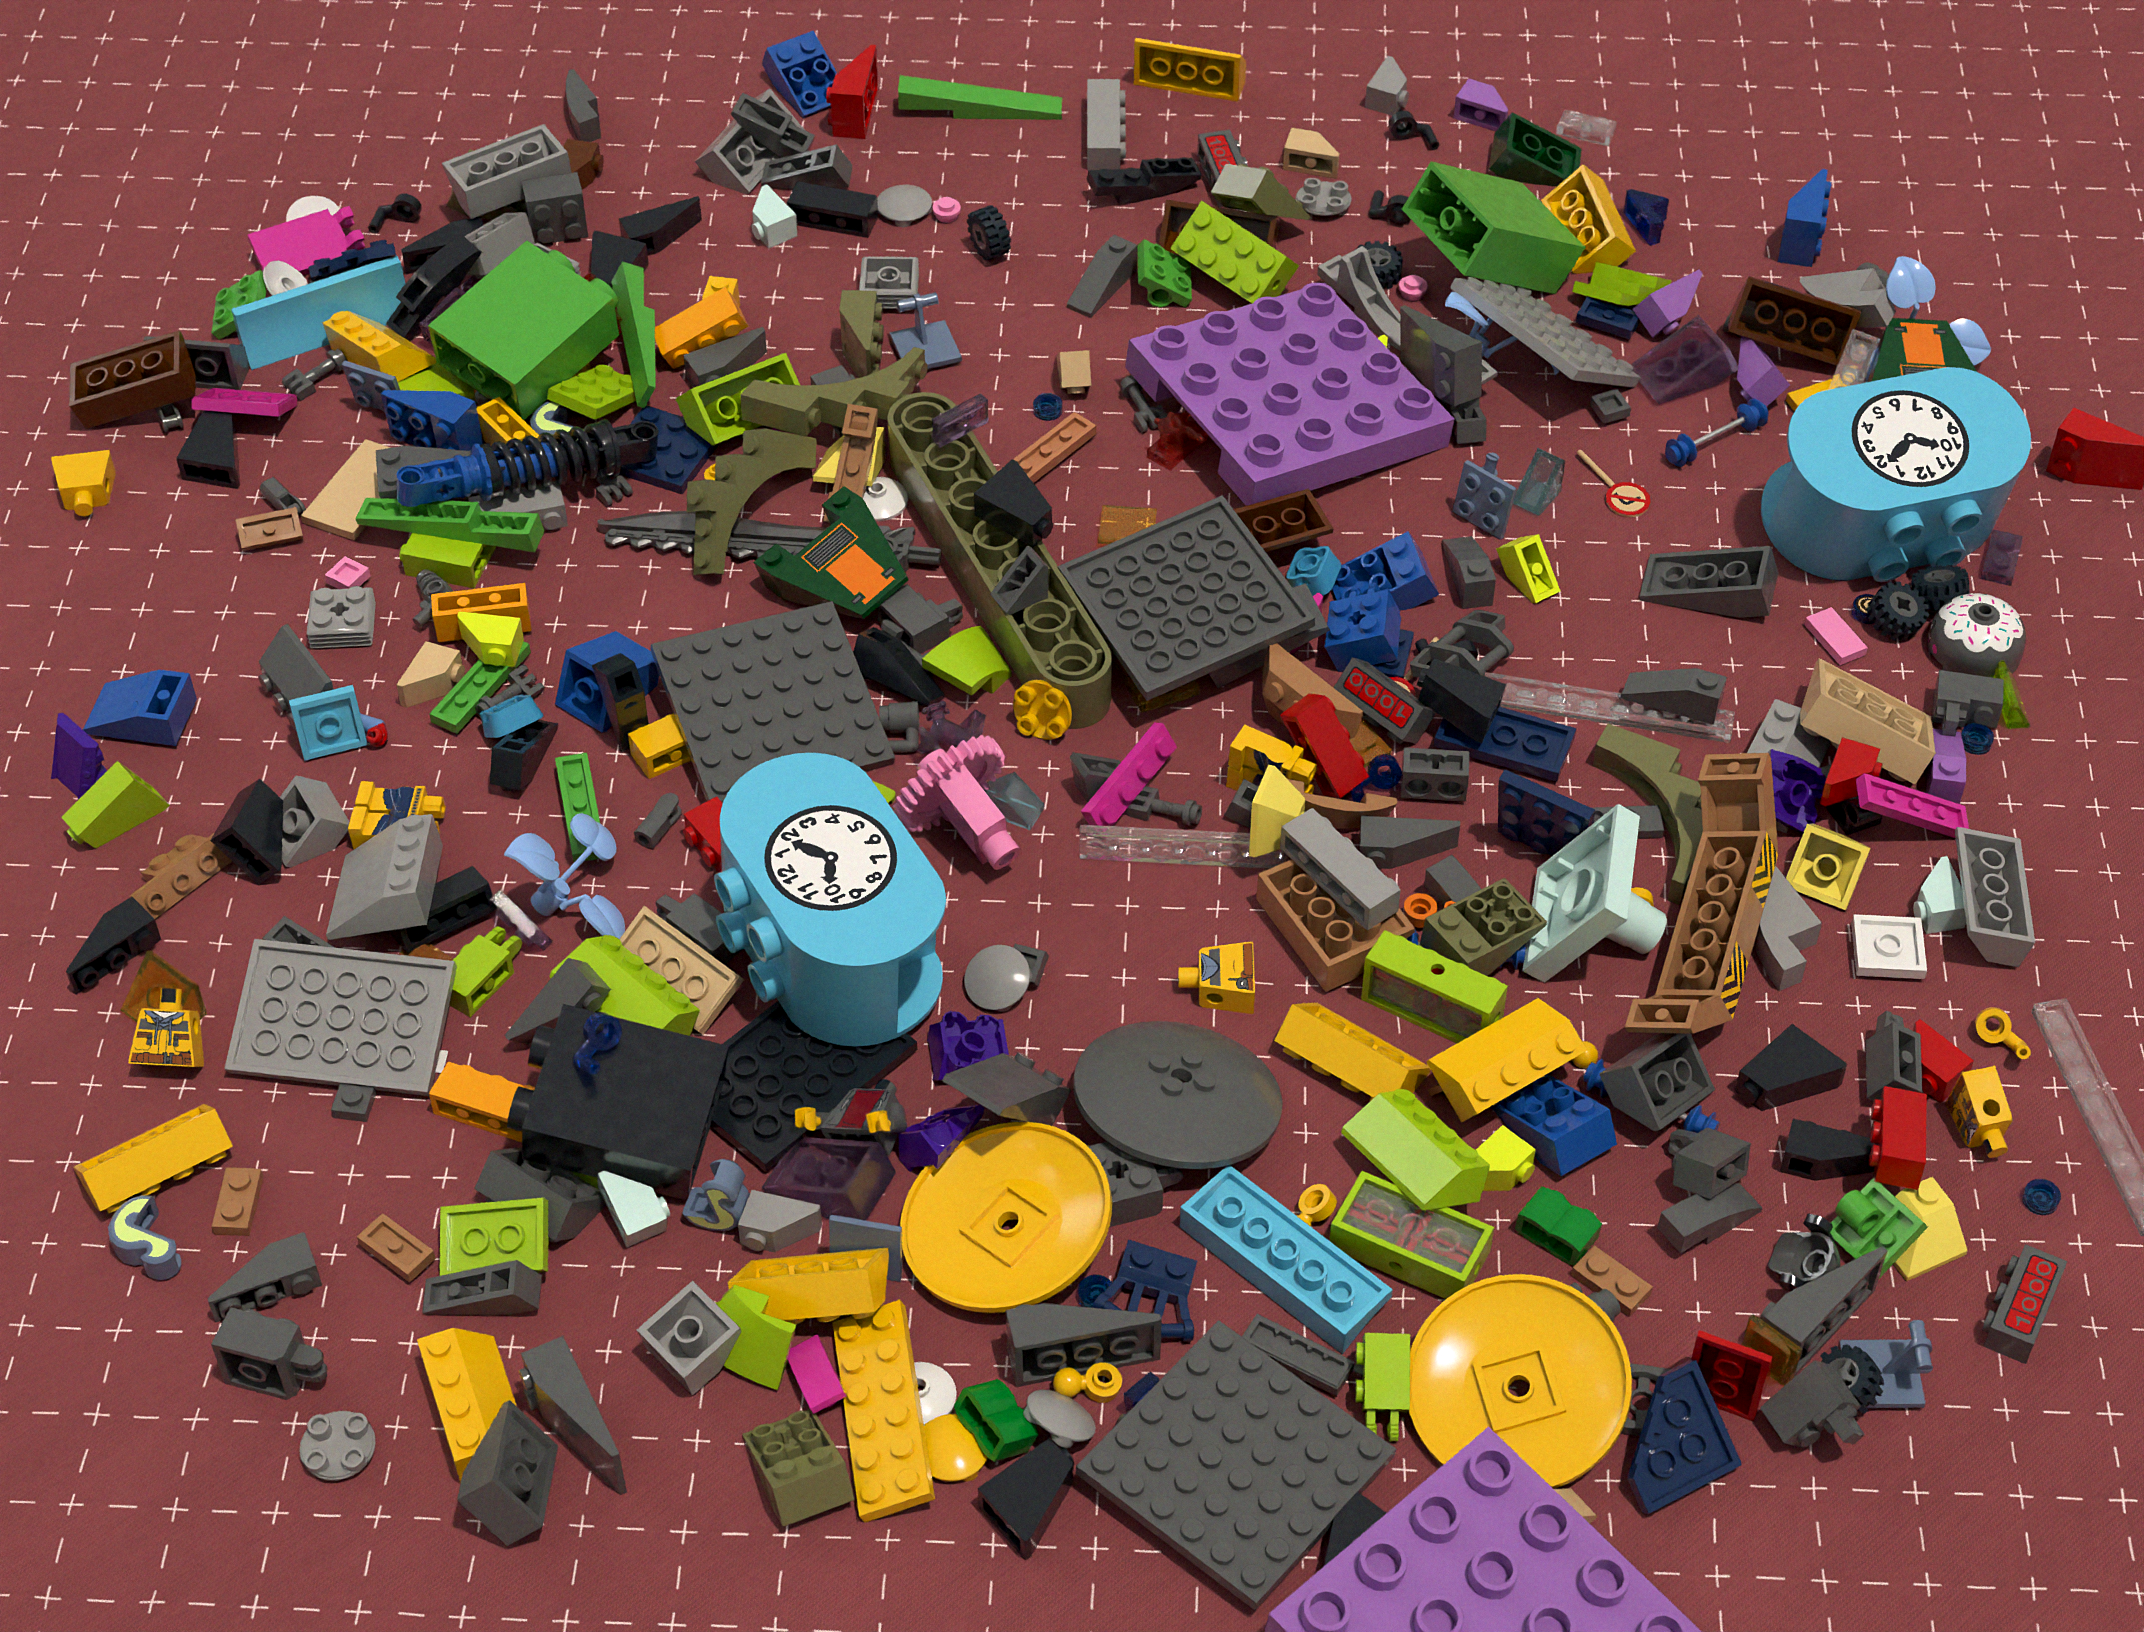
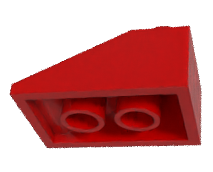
M870 45L836 74L832 87L827 88L826 102L831 104V109L828 112V125H832L833 137L866 138L879 89L876 45Z
M2073 408L2058 428L2046 472L2075 484L2142 490L2144 488V437L2077 408Z
M1699 1330L1691 1360L1697 1361L1717 1408L1754 1422L1768 1383L1773 1356Z

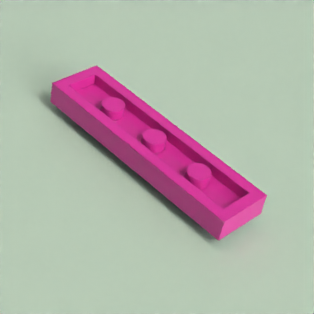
M1154 722L1081 810L1095 835H1106L1177 748L1164 723Z
M1866 773L1856 779L1860 808L1955 838L1957 827L1969 829L1966 807L1964 805Z

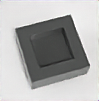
M1618 389L1591 396L1590 406L1603 424L1630 417L1631 407Z
M1015 943L1013 948L1025 957L1032 971V979L1029 985L1038 987L1049 955L1046 951Z
M340 1083L331 1108L333 1118L367 1122L376 1097L375 1088Z

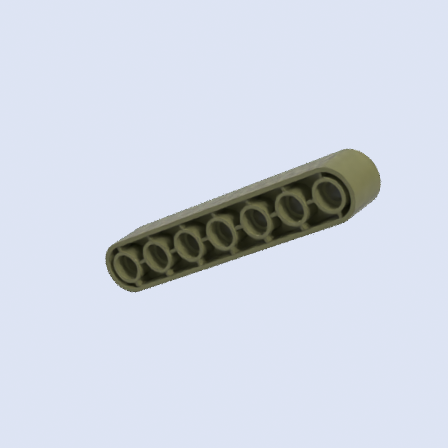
M918 392L900 398L891 406L887 417L890 465L898 481L904 486L909 499L941 549V552L1020 683L1023 685L1028 681L1043 680L1052 687L1062 691L1067 697L1072 710V720L1068 729H1080L1096 724L1105 717L1111 706L1112 656L1107 643L1042 541L1032 548L1048 566V598L1011 615L1006 614L990 593L1010 569L1015 559L1029 545L983 521L974 514V493L998 471L955 403L949 398L930 392Z

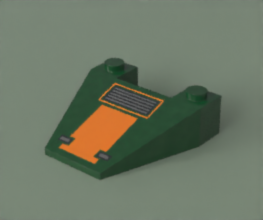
M1892 318L1884 329L1867 382L1946 367L1964 368L1975 372L1977 370L1947 321Z
M843 486L822 504L831 525L795 556L776 543L753 563L765 587L782 599L807 606L833 601L837 613L864 619L909 579L864 499Z

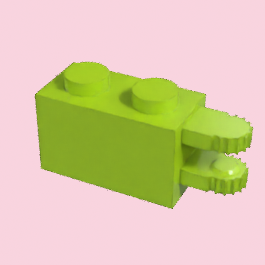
M497 926L485 937L478 935L470 944H466L459 952V955L452 960L457 964L449 1006L471 1018L514 974L512 959L520 951L523 944L521 938L513 935L504 942L506 931Z
M1365 1333L1363 1335V1342H1356V1365H1362V1380H1356L1355 1401L1362 1403V1412H1365V1426L1375 1434H1377L1375 1412H1389L1387 1435L1389 1436V1441H1398L1399 1413H1407L1410 1410V1334Z

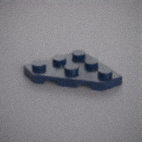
M387 240L369 243L370 248L346 250L341 252L342 256L333 259L323 258L313 261L314 265L308 266L311 281L325 279L396 256L394 243L387 244Z
M1689 1360L1658 1376L1627 1476V1480L1643 1514H1650L1742 1465L1696 1360Z

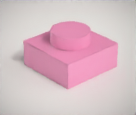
M346 556L325 574L327 584L337 589L361 586L371 577L368 567Z

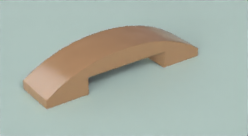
M853 404L847 405L842 434L844 435L833 492H829L828 499L843 486L864 498L875 445L878 419L877 408ZM825 513L823 521L830 523Z
M1288 779L1305 798V812L1313 808L1322 817H1326L1334 828H1360L1361 816L1388 817L1397 805V798L1366 793L1360 803L1304 793V782Z

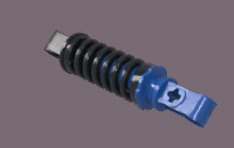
M605 419L600 420L599 423L588 424L584 429L578 426L572 427L569 432L561 429L555 431L553 435L548 432L541 433L538 438L532 435L525 436L522 441L514 438L510 439L506 444L498 441L494 442L491 447L490 443L482 445L473 444L469 456L455 455L450 459L434 460L429 463L401 467L397 471V501L404 506L415 507L420 504L446 501L456 497L466 498L470 494L478 493L482 500L486 502L492 498L502 497L507 486L511 493L517 494L521 490L522 483H524L528 491L536 489L538 480L542 487H550L553 477H555L559 485L566 484L568 479L567 470H569L573 481L579 482L583 478V467L590 479L597 478L599 471L601 477L618 476L621 465L641 461L647 462L656 457L658 428L655 424L648 421H640L635 424L613 428L611 423Z

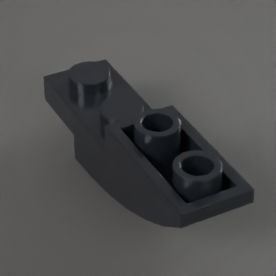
M1193 158L1142 159L1140 169L1088 170L1086 180L1095 196L1114 195L1118 204H1127L1155 199L1174 193L1200 180L1202 174Z
M461 235L436 252L412 275L396 295V298L401 302L386 324L398 335L411 341L441 297L445 296L450 299L482 254V251Z

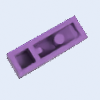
M1700 270L1651 293L1633 309L1652 337L1662 332L1668 335L1680 326L1678 321L1687 314L1702 277Z
M1741 336L1737 380L1744 389L1740 393L1747 401L1757 399L1767 407L1790 384L1764 350L1753 339Z
M1933 729L1936 754L1926 767V793L1960 804L1966 784V755L1961 732H1956L1955 736L1942 735V730Z

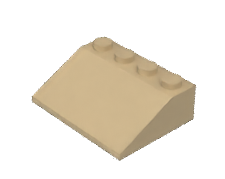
M1818 658L1800 711V725L1803 726V729L1812 736L1819 737L1821 735L1829 739L1837 749L1842 737L1880 748L1877 762L1883 763L1882 768L1888 770V773L1898 781L1905 782L1907 780L1916 784L1936 754L1931 716Z

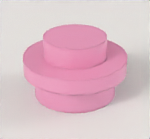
M943 197L933 204V213L940 222L950 223L955 221L961 211L960 203L950 197Z
M1409 275L1400 280L1399 291L1404 299L1417 301L1427 292V282L1417 275Z

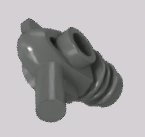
M423 570L416 577L417 586L424 599L420 603L422 610L412 619L419 628H422L433 617L431 594L453 592L446 581L430 570Z

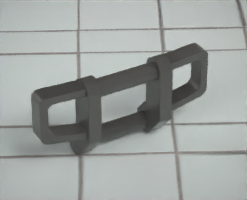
M1474 610L1453 624L1452 630L1437 642L1429 643L1410 662L1411 675L1419 678L1423 668L1429 669L1430 666L1426 664L1433 662L1434 658L1485 676V672L1501 658L1506 659L1514 652L1512 642L1501 632L1506 628L1505 616L1484 610ZM1459 639L1486 644L1491 651L1481 660L1477 661L1466 649L1452 645Z

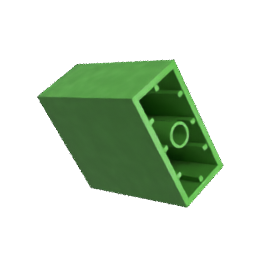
M1432 161L1402 208L1408 217L1464 276L1556 294L1586 248L1523 183Z
M526 240L431 322L428 327L436 361L439 365L490 400L500 397L525 420L548 400V388L572 378L619 336L615 312L619 301L613 289L603 280L595 278L589 282L575 273L573 265L561 252L551 250L549 253H545Z

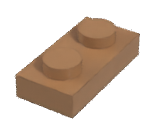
M296 507L235 519L242 551L303 539Z
M226 1167L212 1223L214 1235L250 1236L264 1178L261 1169Z
M383 1213L357 1236L361 1247L408 1282H411L436 1259L434 1250Z
M1595 1245L1572 1268L1571 1276L1593 1292H1599L1602 1289L1609 1290L1618 1300L1621 1312L1628 1317L1652 1293V1285Z

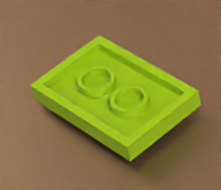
M597 365L586 372L548 388L547 396L548 400L595 420L636 401L631 375L618 373L608 365Z
M532 1198L440 1207V1276L513 1260L520 1261L537 1273L548 1272L547 1199Z

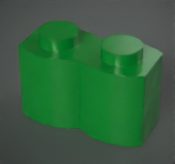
M1541 1186L1518 1214L1515 1230L1530 1242L1545 1247L1559 1260L1575 1266L1599 1238L1602 1223L1592 1211L1571 1205L1561 1192Z
M998 1379L963 1388L954 1404L955 1412L961 1423L967 1430L974 1433L983 1453L993 1461L1029 1452L1038 1436L1036 1425L1025 1418L1023 1415L1024 1410L1017 1406L1013 1393Z

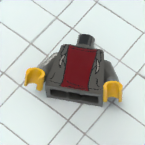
M885 1079L879 1080L874 1089L854 1088L850 1090L838 1106L829 1112L816 1113V1109L811 1107L795 1110V1126L797 1128L805 1127L810 1131L821 1130L834 1153L889 1155L898 1133H902L907 1129L905 1109L899 1104L895 1096L897 1092L896 1086L891 1081Z

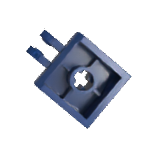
M1373 583L1368 587V594H1362L1361 589L1355 587L1351 588L1349 598L1330 602L1327 622L1330 631L1326 632L1325 649L1338 672L1345 670L1352 657L1367 661L1371 665L1397 660L1401 616L1389 589L1380 591L1379 585Z

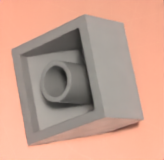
M296 775L280 796L283 800L282 861L286 867L290 868L334 850L347 833L350 822L326 782Z
M691 1281L640 1326L637 1332L645 1348L693 1396L721 1371L741 1333V1329L704 1291Z

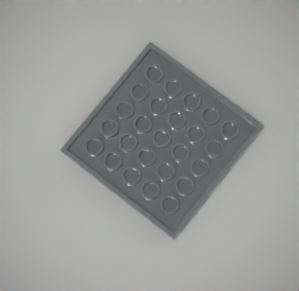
M1223 495L1058 566L1101 636L1147 701L1315 626V617Z
M833 601L651 644L653 659L706 802L717 796L723 803L731 787L746 772L766 761L785 755L797 753L834 755L854 763L863 771L894 764V753L882 723L879 721L878 713Z
M1218 1320L1076 1466V1474L1256 1610L1331 1528L1335 1515L1357 1491L1362 1493L1395 1457L1396 1448Z

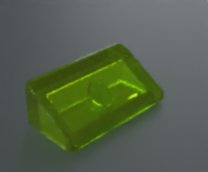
M2000 660L1993 678L2004 679L2001 712L2008 729L2029 728L2030 723L2017 683L2005 660Z

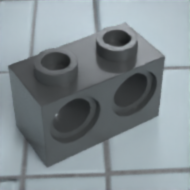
M1404 747L1401 771V798L1466 801L1469 780V751Z

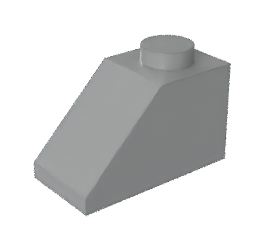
M1387 56L1368 83L1365 108L1391 116L1397 113L1401 107H1405L1409 99V92L1406 91L1407 78L1393 57Z
M751 1190L738 1223L740 1244L755 1251L777 1252L819 1232L822 1227L820 1205Z

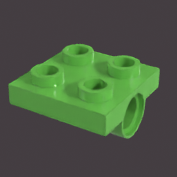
M1143 239L1137 247L1138 284L1147 288L1149 303L1155 307H1165L1173 301L1186 308L1192 301L1191 263L1182 256H1176L1160 245Z
M261 270L244 276L238 283L229 288H223L217 294L211 333L219 340L236 331L231 309L265 298L267 287Z
M1873 1178L1861 1191H1850L1838 1202L1835 1210L1838 1216L1831 1222L1833 1225L1831 1234L1834 1240L1855 1259L1881 1246L1888 1250L1879 1276L1880 1279L1928 1226L1879 1182H1874L1875 1178Z

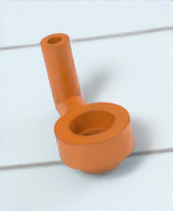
M1412 894L1404 902L1403 913L1411 924L1417 928H1423L1425 918L1437 912L1436 901L1427 894ZM1447 901V902L1445 903V905H1444V908H1446V907H1448V906H1450V905H1452V904H1454V903H1456V902H1454V901Z

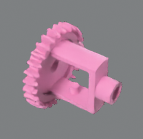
M980 735L977 739L973 736L967 743L965 740H962L956 748L953 745L950 746L947 753L943 749H938L928 754L917 767L918 776L907 781L909 785L900 790L902 794L895 798L897 803L893 805L895 809L893 811L907 830L911 832H922L923 828L930 830V822L938 827L940 826L939 818L942 816L952 824L982 865L989 862L995 870L1001 869L1010 864L1021 851L1007 832L1004 815L983 790H989L986 780L996 781L995 773H1001L1000 767L1004 766L1005 760L1002 749L993 737L991 738L989 735L986 737Z

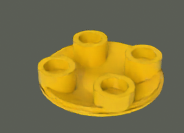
M1032 680L1024 683L1014 693L1013 710L1018 721L1017 728L1023 735H1033L1044 740H1052L1061 737L1068 730L1072 720V710L1067 697L1062 691L1052 687L1046 681Z
M957 1414L938 1416L924 1425L932 1477L943 1481L962 1480L967 1482L974 1480L988 1458L979 1447L974 1433L964 1427Z

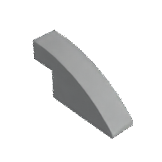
M1874 268L1805 276L1799 280L1809 295L1860 310L1861 315L1856 327H1887L1896 313V309L1888 299L1886 289Z
M1775 866L1754 945L1767 975L1778 991L1802 982L1807 960L1799 951L1817 944L1822 922Z

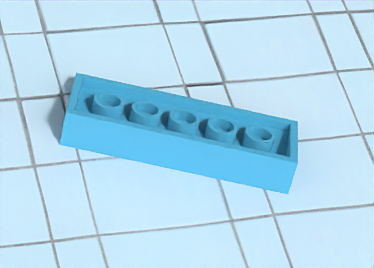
M397 255L231 309L239 343L241 346H245L251 370L329 345L322 322L330 319L333 314L340 311L348 310L386 326V322L401 302L396 298V295L406 284L401 262Z
M1227 1165L1180 1207V1228L1342 1355L1371 1318L1392 1298V1288L1231 1165Z

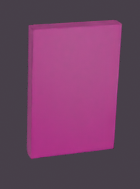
M211 388L192 399V409L267 416H280L297 406V396L295 394Z

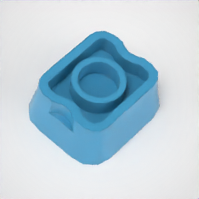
M1329 546L1302 548L1295 553L1286 578L1291 587L1307 584L1312 596L1317 593L1324 596L1333 588L1341 569V562Z
M531 695L514 696L479 713L486 738L505 736L544 716Z

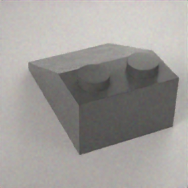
M510 1400L503 1403L463 1472L457 1500L464 1509L471 1512L492 1534H495L507 1546L542 1528L558 1445Z

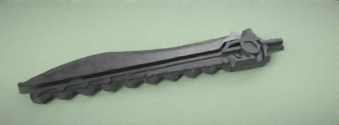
M668 511L639 514L606 521L601 518L598 520L599 532L606 533V543L611 546L625 542L631 543V546L638 549L654 545L661 551L681 548L683 552L691 554L694 552L696 514L688 513L687 511ZM737 517L731 531L726 553H732V556L738 559L750 555L759 558L777 543L795 556L827 528L784 525ZM879 526L904 571L908 570L910 562L940 565L941 549L913 546L915 528L906 527L892 531L889 526Z

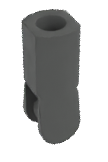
M174 402L155 408L165 433L169 432L168 429L179 426L180 429L184 428L180 413Z
M271 477L261 483V494L278 511L296 507L298 515H302L306 510L302 501L291 494L276 478Z
M666 793L660 797L653 810L634 831L636 842L646 848H653L670 826L681 817L682 811L678 806L679 798L676 794Z

